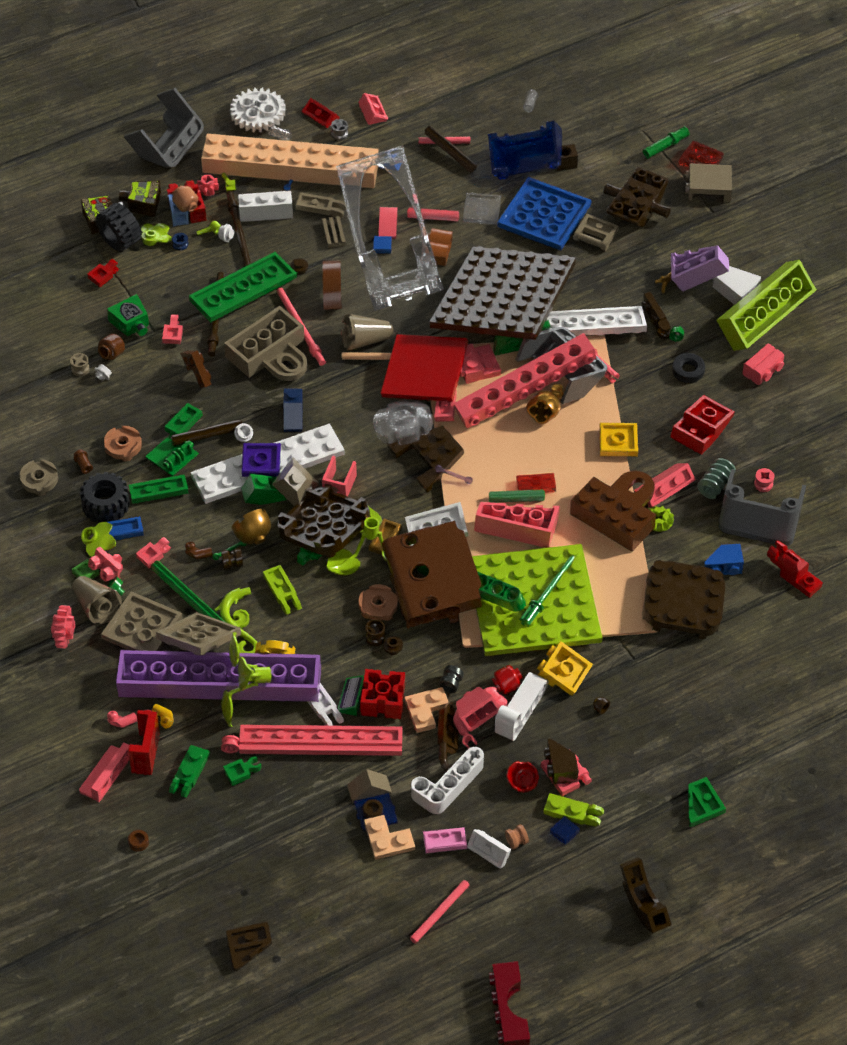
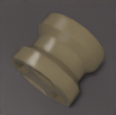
M76 353L70 358L71 371L75 376H84L89 373L90 368L87 355Z

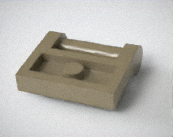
M586 214L575 231L573 240L584 241L600 247V250L606 252L609 244L618 232L619 226ZM583 232L602 238L604 240L601 241L599 239L583 234Z

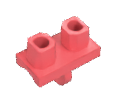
M99 547L95 550V555L89 558L88 567L92 570L99 568L101 570V579L107 582L116 576L120 578V573L123 570V565L121 564L122 557L119 554L112 556Z

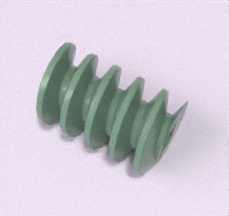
M715 459L698 482L697 486L700 493L709 499H716V495H719L727 484L731 469H734L736 472L735 466L726 459Z

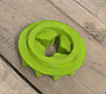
M654 505L653 508H648L656 516H662V519L658 518L655 520L653 531H666L673 525L674 514L670 512V509H665L663 505L661 507Z

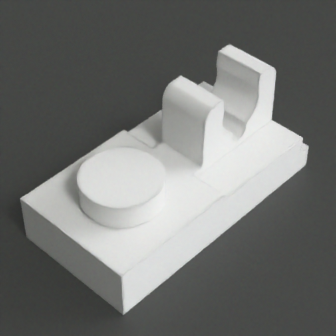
M479 829L473 830L467 848L500 869L505 866L511 851L510 848Z

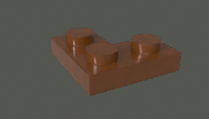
M198 350L180 353L186 369L193 370L199 387L212 385L210 382L211 375L207 369L205 370L203 365L204 358L202 354L198 353Z

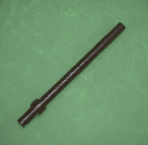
M229 191L226 194L228 199L227 206L232 214L244 266L246 267L251 264L238 214L239 206L238 202L235 201L233 192Z
M223 272L217 273L216 281L224 278ZM219 318L211 322V331L208 336V355L211 357L215 356L216 346L219 342V337L217 336Z

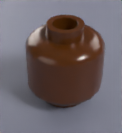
M114 333L108 334L98 343L100 356L107 360H114L125 350L123 339Z

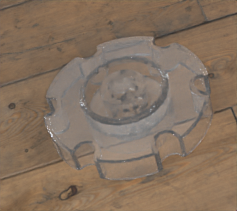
M399 400L387 404L385 409H380L373 418V426L376 436L381 441L389 444L398 442L401 445L415 442L420 439L419 436L428 434L433 426V418L429 406L417 400L413 402Z

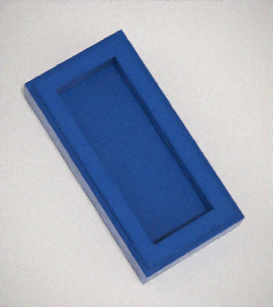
M140 516L108 522L112 524L109 534L115 540L144 535Z

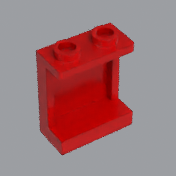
M137 710L139 735L144 736L142 745L130 744L129 746L131 773L152 775L160 736L157 712L151 710Z

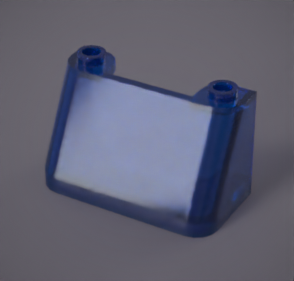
M555 121L546 122V128L540 126V130L512 136L506 133L501 137H498L497 133L488 134L492 174L498 177V179H507L508 176L547 168L557 169L561 165L562 128Z

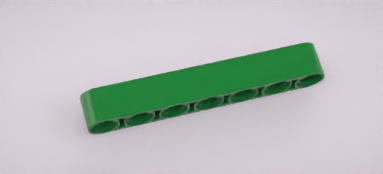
M420 565L416 567L419 573L425 576L428 575L429 569L426 566ZM478 572L481 581V587L478 591L481 599L513 612H519L525 608L526 600L519 588Z

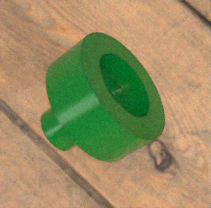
M118 576L113 578L107 585L116 590L120 596L125 592L121 588L123 581Z

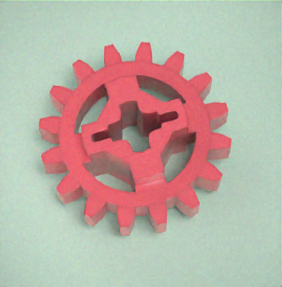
M61 605L59 610H57V614L53 615L51 633L53 634L52 638H54L56 648L66 649L69 639H73L75 621L70 606Z

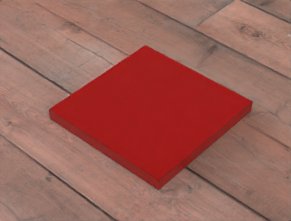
M397 334L381 396L384 398L453 402L468 339Z

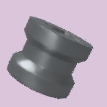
M343 119L334 120L331 123L332 138L337 141L345 140L348 137V123Z

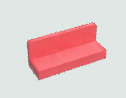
M677 463L652 478L655 490L652 499L647 503L648 506L654 507V505L659 504L696 480L688 463ZM641 485L634 491L637 492L643 485Z
M123 743L120 748L111 745L82 784L79 792L100 802L129 762L128 750L130 745Z

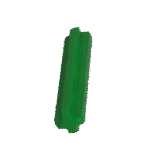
M543 489L490 491L488 496L491 503L544 501L545 491Z

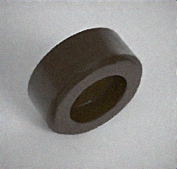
M375 799L367 800L362 807L363 816L369 819L383 815L382 803Z

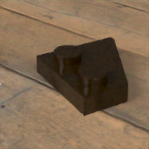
M268 921L226 930L234 972L241 969L272 945Z

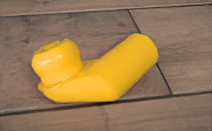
M156 703L152 711L157 712V715L160 716L162 727L170 728L174 723L172 711Z

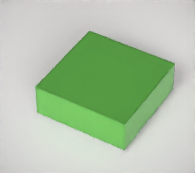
M88 559L72 569V573L77 578L86 576L94 579L100 575L98 569L92 570L88 567Z

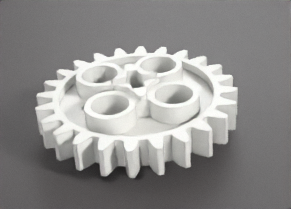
M254 88L252 92L250 89H247L248 93L242 91L241 96L236 95V99L232 100L233 104H230L232 121H235V125L240 124V128L246 127V131L250 128L253 132L256 129L259 132H262V129L268 131V127L274 129V124L280 125V121H283V116H285L284 100L281 99L280 95L276 96L275 91L270 93V89L266 90V92L263 91V88L260 91Z

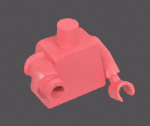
M477 687L471 692H466L456 702L457 710L455 711L453 722L460 735L463 736L462 743L468 749L470 748L468 743L471 740L477 745V740L468 732H472L495 716L502 705L508 706L507 699L496 691V687L485 689Z

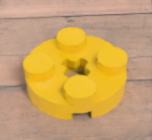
M267 640L264 645H261V642L256 644L255 653L295 654V647L292 646L291 649L289 648V643Z

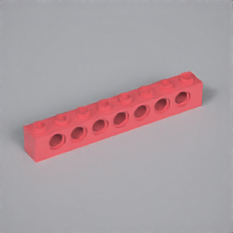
M582 333L454 403L456 412L467 429L471 426H476L480 421L494 416L497 412L504 408H509L512 404L527 398L536 391L542 390L552 382L559 381L563 376L575 372L586 364L592 363L593 360L597 359L595 348L586 335Z

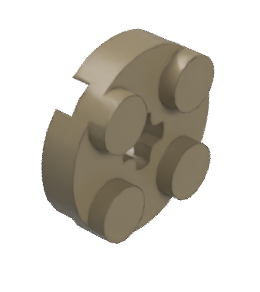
M40 460L41 462L36 463L30 461L22 467L20 482L26 491L35 493L37 496H43L56 486L59 480L57 469L53 463L47 460ZM36 475H37V476L43 475L42 478H40V479H36V477H35Z

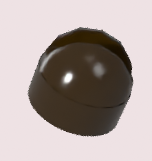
M597 697L593 701L594 709L601 715L609 709L611 704L604 697Z

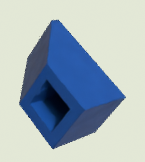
M721 545L705 561L704 567L719 570L723 575L742 574L744 560L741 545Z

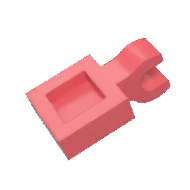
M171 315L170 325H164L162 342L165 344H181L183 326L179 325L178 315Z
M163 537L155 545L150 542L136 552V557L145 566L151 568L152 563L156 560L160 561L164 558L163 553H167L171 549L167 545L169 541Z

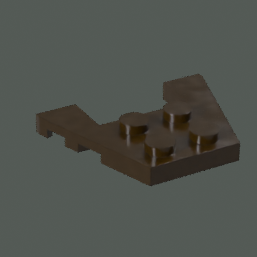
M444 426L387 443L389 450L396 458L414 449L431 468V470L417 478L418 483L426 493L430 492L432 485L436 481L439 482L442 474L447 469L450 470L464 454V449Z

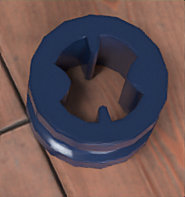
M176 233L172 237L173 248L176 250H184L188 247V237L186 234Z

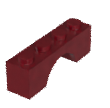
M518 961L492 964V972L488 973L490 986L494 985V992H491L492 1004L497 1005V1011H494L495 1024L500 1025V1030L497 1031L498 1043L503 1045H530L527 1019L515 1015L507 1004L510 997L519 992L521 988Z

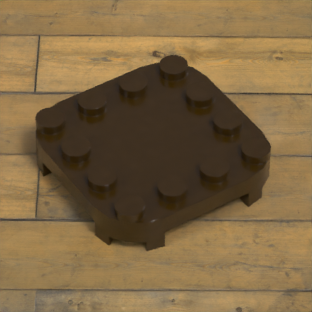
M325 484V487L313 490L312 487H309L305 490L306 497L287 514L282 512L279 514V534L287 542L331 558L364 529L365 519L371 517L370 510L364 498L361 497L357 501L333 491L332 485Z
M654 561L646 579L642 618L653 626L652 630L660 632L661 628L699 634L698 639H706L707 636L718 632L722 620L725 581L722 572L672 561Z

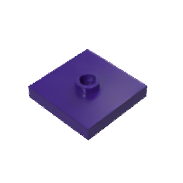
M243 443L242 477H249L250 474L278 477L280 474L281 443Z

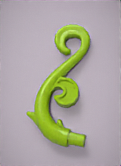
M250 587L244 589L237 588L230 591L222 599L219 606L215 608V611L220 610L221 618L226 623L240 628H244L249 624L250 618L246 610H236L233 618L238 620L235 621L230 617V607L233 603L237 604L238 600L243 599V596L250 595ZM241 629L240 637L249 641L254 648L248 652L244 651L243 647L246 645V641H241L238 644L240 653H255V647L258 642Z

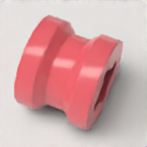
M759 469L755 475V488L760 492L770 491L773 487L774 473L770 469Z

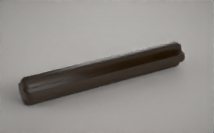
M428 126L424 130L426 136L470 173L477 169V164L432 126Z
M238 419L172 435L171 443L173 446L189 440L193 442L234 432L235 428L242 424V421Z

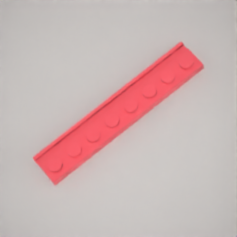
M240 725L239 754L402 756V727Z

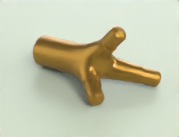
M671 272L655 280L656 284L663 283L661 290L663 294L667 284L672 280Z

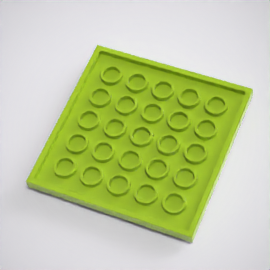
M582 544L472 556L478 572L519 588L526 600V606L523 610L513 612L481 599L482 607L476 608L485 656L549 649L552 645L556 646L560 641L567 646L602 643V633ZM571 556H574L575 558L570 567L563 573L561 579L542 603L543 611L538 613L529 626H523L521 624L522 621L519 619L529 607V602L531 600H538L553 578L560 572L565 562Z

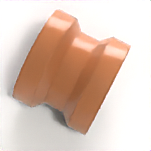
M521 824L517 825L513 830H505V837L511 849L514 850L520 844L526 845L529 843L527 832Z

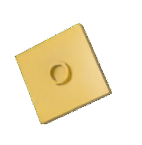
M599 423L600 456L638 457L637 423Z

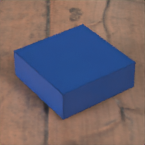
M374 236L373 253L391 254L392 236Z

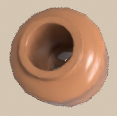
M182 185L173 191L172 201L180 211L191 212L197 207L198 196L189 186Z

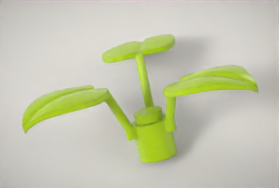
M370 507L371 517L366 518L364 521V529L360 532L362 537L355 553L352 555L349 550L341 549L334 557L328 558L326 568L332 573L350 575L359 569L360 561L356 557L365 538L373 540L379 537L382 546L384 540L382 532L379 531L382 518ZM382 551V557L386 561L384 552Z
M236 632L232 633L229 645V658L232 667L238 665L239 688L229 692L225 690L221 702L223 716L229 727H232V695L247 688L258 686V683L271 682L270 667L250 665L246 663L244 657L239 658L240 651Z

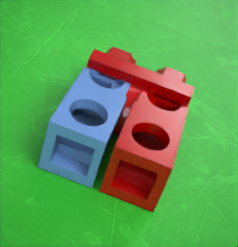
M193 180L184 183L185 186H189L198 196L197 207L191 212H182L172 201V193L178 188V185L175 183L168 185L167 196L173 226L189 224L188 212L191 223L207 221L206 208L198 184H195Z

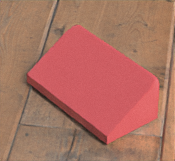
M364 93L358 103L367 123L372 125L387 121L388 117L378 96Z

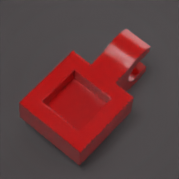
M111 259L105 266L99 264L87 273L88 279L97 286L102 287L113 278V274L119 271V268L116 267L118 262Z

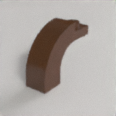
M340 260L323 261L324 309H342Z

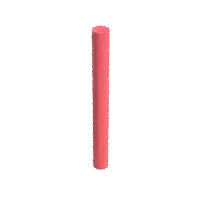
M463 880L410 937L413 943L416 944L470 886L466 880Z

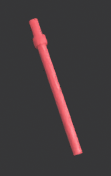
M278 288L276 292L289 314L304 326V340L309 347L310 354L316 358L320 366L325 365L326 361L321 354L320 347L313 341L283 288Z

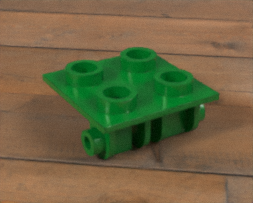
M170 434L147 454L145 458L171 476H174L199 453L192 448L194 444L190 440L173 446L171 443L172 434Z

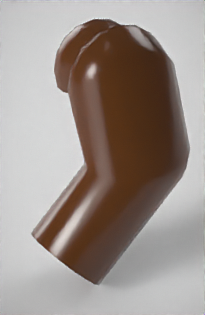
M187 542L185 544V553L194 559L199 560L213 556L211 547L198 549L195 547L194 542Z

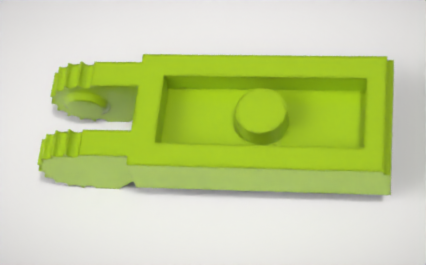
M281 565L263 571L264 579L286 615L290 614V607L286 602L290 599L296 610L302 609L296 591Z
M549 793L543 814L581 825L586 824L598 827L601 823L600 818L593 815L603 816L604 809L595 804L589 805L588 803Z

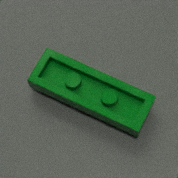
M185 474L129 485L132 504L189 494Z

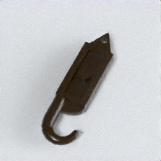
M451 701L443 709L439 710L438 720L439 762L446 772L451 768L447 762V755H452L458 750V730L453 722L455 710Z

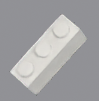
M291 191L238 195L241 222L293 218Z

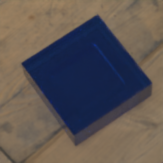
M565 816L550 829V833L565 845L580 832V828Z

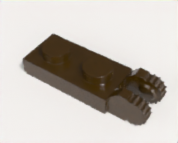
M645 293L642 308L650 316L652 325L657 327L659 338L667 340L670 334L669 330L671 329L669 321L652 293Z

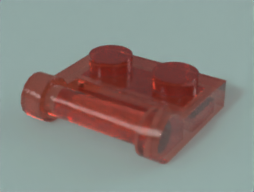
M693 140L680 157L678 164L690 167V163L699 164L689 160V158H692L704 164L718 165L723 159L724 153Z

